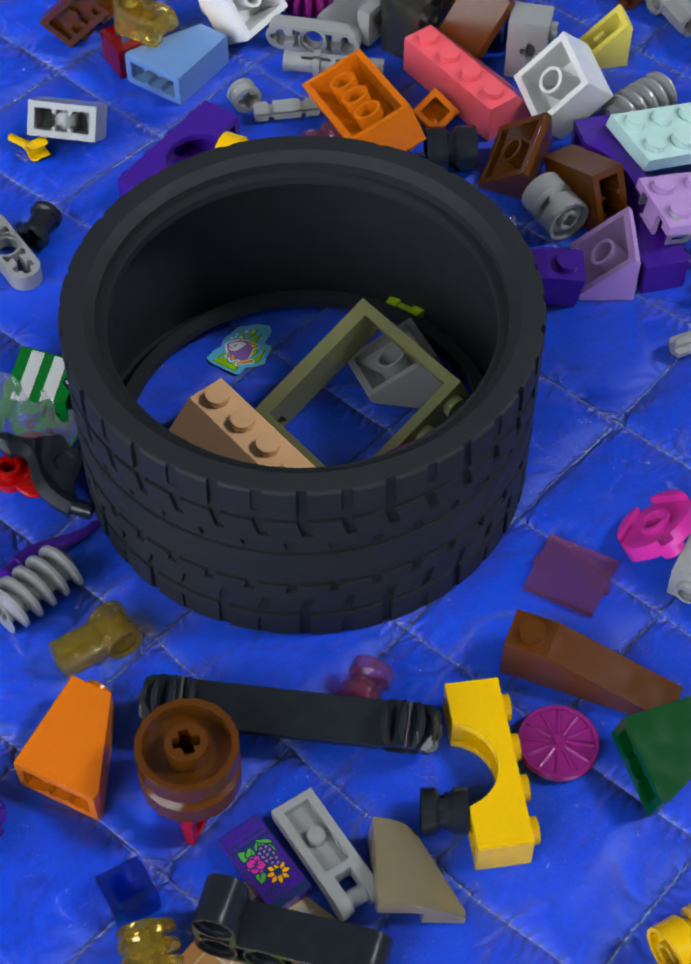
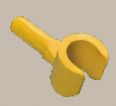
M13 133L8 135V141L25 149L32 162L51 155L45 147L48 144L45 137H38L30 141Z

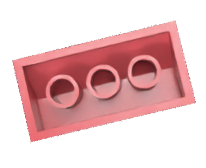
M429 25L404 37L403 70L429 92L436 87L460 111L457 116L466 124L475 125L476 132L489 142L496 138L501 125L531 117L520 91L482 60L474 57L436 27Z

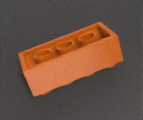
M361 49L356 50L301 84L342 138L373 142L377 145H386L406 152L411 151L417 144L426 139L411 105Z

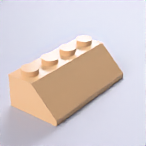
M222 378L189 397L169 428V431L193 445L242 462L273 467H315Z

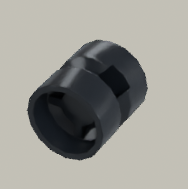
M475 125L455 126L452 132H448L445 126L424 128L426 137L423 141L424 159L446 168V171H448L450 166H453L456 172L477 170L478 140Z

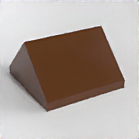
M456 0L439 30L474 57L482 59L514 8L515 2L514 0Z
M544 112L501 125L477 186L484 190L522 200L526 187L540 175L544 165L543 156L548 154L552 144L551 115Z

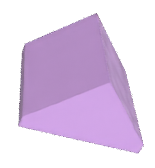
M627 206L570 243V249L584 250L586 282L578 298L581 301L634 300L641 262L633 210Z

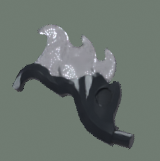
M0 372V452L10 459L23 458L26 460L36 491L41 499L50 507L68 518L73 514L90 520L95 510L94 504L77 499V494L74 493V485L83 469L84 463L81 448L79 446H76L74 449L71 448L78 439L73 410H68L69 420L61 422L56 416L53 400L47 392L41 390L42 401L33 403L25 396L20 382L14 376Z

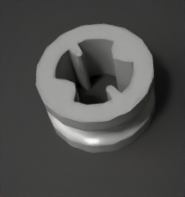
M241 78L231 84L227 92V98L238 112L248 113L253 111V103L261 101L262 93L251 79Z

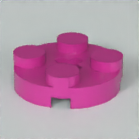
M669 490L658 493L649 498L652 502L651 506L642 512L636 506L622 520L616 533L617 539L632 562L650 560L661 555L664 559H671L683 551L685 547L683 541L691 534V500L685 492Z

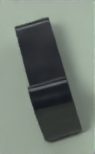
M219 873L207 875L191 924L197 948L209 955L243 964H389L394 943L390 936L372 928L250 900L249 888L244 882L235 877Z

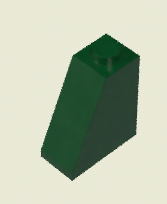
M691 696L625 716L611 732L648 817L656 815L691 780Z

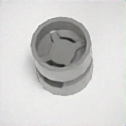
M546 172L536 177L526 187L522 195L521 202L523 207L535 220L539 221L540 226L555 240H564L571 237L581 229L588 218L589 209L586 203L575 192L571 191L570 186L555 172Z

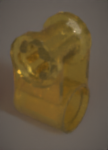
M112 0L115 31L122 36L141 42L147 47H158L163 40V36L167 32H172L178 26L179 21L175 11L166 4L154 0Z

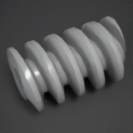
M658 71L649 72L644 77L614 93L613 97L601 106V116L676 105L677 92L675 86L665 74Z
M50 545L42 546L38 551L39 557L36 555L29 556L25 561V567L19 565L13 568L12 577L3 576L0 578V623L11 633H15L14 621L19 622L24 627L30 625V620L26 613L28 610L39 617L44 614L40 604L41 600L54 607L57 604L53 593L54 590L59 591L64 596H68L71 591L66 582L67 580H71L78 586L83 584L84 580L72 559L59 548Z

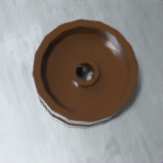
M198 698L175 699L156 707L142 720L134 737V759L138 770L140 788L147 804L162 817L180 823L202 822L221 814L235 800L242 784L239 732L231 716L214 703Z

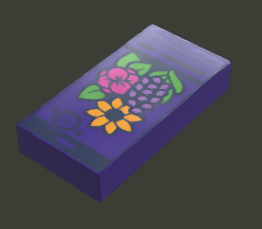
M258 814L218 839L219 847L260 902L289 909L312 893V885Z

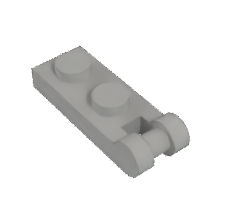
M311 787L271 810L272 820L325 895L334 914L340 921L344 922L356 914L355 909L365 902L370 905L375 903L372 872ZM351 875L357 885L345 892L338 882Z

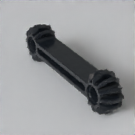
M163 673L160 675L152 674L146 677L138 699V705H140L139 717L142 720L156 707L175 699L198 698L214 703L231 716L239 734L378 749L385 750L386 752L412 755H428L437 751L439 739H442V713L432 705L407 700H381L200 680L177 674L167 675Z

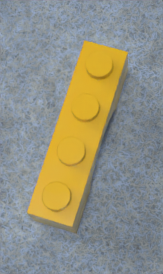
M498 677L444 684L442 707L450 746L468 750L481 758L490 769L495 782L491 791L483 799L469 806L468 837L475 870L531 863L534 846L540 844L541 835L537 817L529 816L526 802L531 801L527 774H520L517 761H520L522 757L520 739L517 733L511 734L508 721L512 720L510 696L508 693H501Z

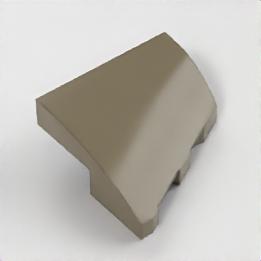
M373 817L367 837L369 869L374 878L376 913L420 914L421 923L464 924L466 920L465 909L416 831L408 825L393 819Z

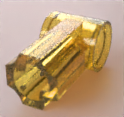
M115 600L97 607L91 613L86 624L48 643V647L63 676L69 678L108 656L113 659H121L130 655L141 645L143 634L121 602Z

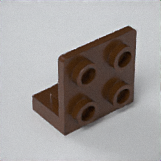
M58 0L42 15L40 24L71 48L80 39L86 41L98 23L102 22L105 24L115 12V7L113 6L115 0Z

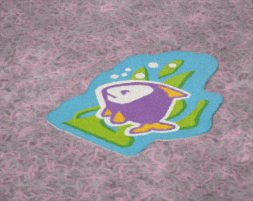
M262 324L237 327L230 335L224 338L220 347L208 355L207 360L234 375L240 374L246 367H256L265 364L266 357L272 349L270 345L265 344V341L271 334V327Z

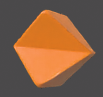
M436 87L413 109L419 124L424 128L446 127L460 112Z

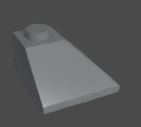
M411 317L397 325L401 331L442 365L438 356ZM384 334L363 346L347 362L372 403L420 409L442 386Z

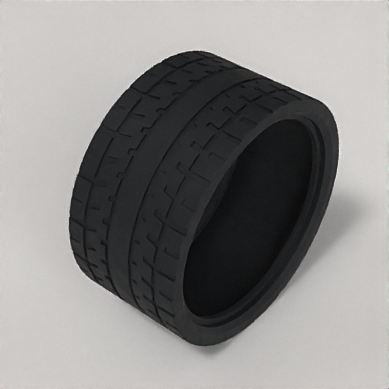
M331 136L269 137L214 148L162 169L160 173L148 177L120 197L87 232L83 242L78 246L68 266L69 274H66L60 293L58 331L89 493L92 504L95 506V513L105 534L110 536V542L120 556L152 587L157 586L162 594L184 607L187 606L201 615L220 622L222 620L228 621L230 625L280 634H301V632H311V634L336 633L381 624L383 620H393L418 610L425 604L428 605L451 591L452 586L456 583L460 584L496 548L502 539V533L507 531L516 513L517 504L520 502L524 487L545 339L547 310L541 274L537 271V263L528 244L523 240L522 234L509 217L504 216L502 210L484 193L476 189L475 186L455 173L446 171V168L434 162L386 145L381 146L373 142ZM391 296L400 299L401 303L410 307L415 305L424 309V317L421 319L401 308L386 303V301ZM362 298L397 325L411 317L427 342L441 352L456 367L473 392L463 406L445 422L421 438L401 448L353 463L309 468L265 466L215 454L175 435L154 420L137 403L147 382L173 353L190 340L215 326L247 314L284 307L319 306L351 310Z

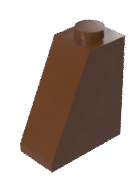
M574 144L543 156L546 172L559 174L570 186L571 191L575 192L588 206V218L583 225L588 232L628 206L622 163Z

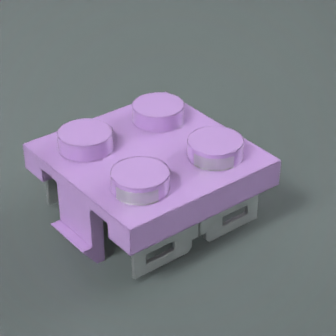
M691 172L638 178L636 189L641 195L638 204H646L643 213H639L650 233L652 235L656 233L659 222L662 220L661 228L667 236L664 245L689 242L691 238ZM683 236L681 239L671 240L672 238Z

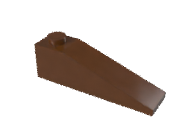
M517 609L504 642L500 672L629 715L680 699L683 689L680 685L560 622Z

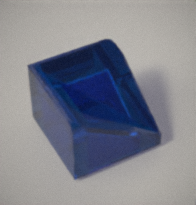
M139 855L95 876L98 891L118 931L159 911L162 907L160 895Z

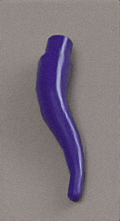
M94 520L86 527L72 533L46 539L24 548L10 558L9 563L0 570V577H12L13 568L19 565L25 567V561L31 555L39 557L38 551L44 545L57 547L62 551L70 548L100 526L99 520Z

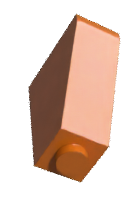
M72 675L13 762L21 785L98 821L104 814L116 719L112 694L107 687L98 681L88 680L86 682Z

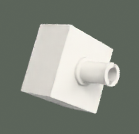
M198 0L201 12L207 16L214 30L227 35L228 45L249 41L270 23L274 16L279 15L288 7L285 0Z
M564 31L513 76L531 116L544 112L549 113L552 118V135L561 140L573 131L574 120L588 118L593 113L598 112L601 106L613 97L589 45Z

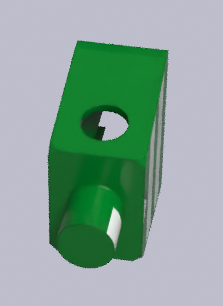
M21 346L0 402L7 428L67 429L72 426L74 412L62 356Z

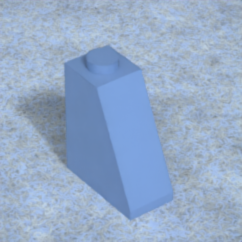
M200 23L131 49L124 54L128 81L181 106L229 63L227 35Z

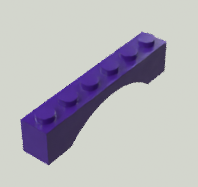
M611 114L574 120L571 144L620 162L623 165L628 206L633 210L634 221L637 227V242L641 262L637 286L641 294L683 286L686 272L691 267L689 251L687 248H683L681 243L664 245L667 236L661 228L662 220L659 222L656 233L652 235L639 213H643L646 204H638L641 195L636 189L638 178L650 176L648 173H644L606 127Z

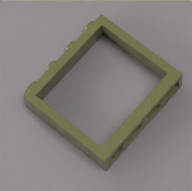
M364 298L344 316L255 408L266 421L315 467L326 466L284 427L378 330L442 386L373 457L385 454L390 449L426 435L452 416L470 397L458 378Z

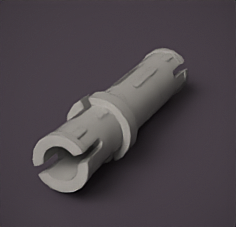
M284 49L282 68L283 71L312 73L314 77L347 57V55L322 53V50L315 49L314 52ZM369 58L380 72L384 74L385 58Z

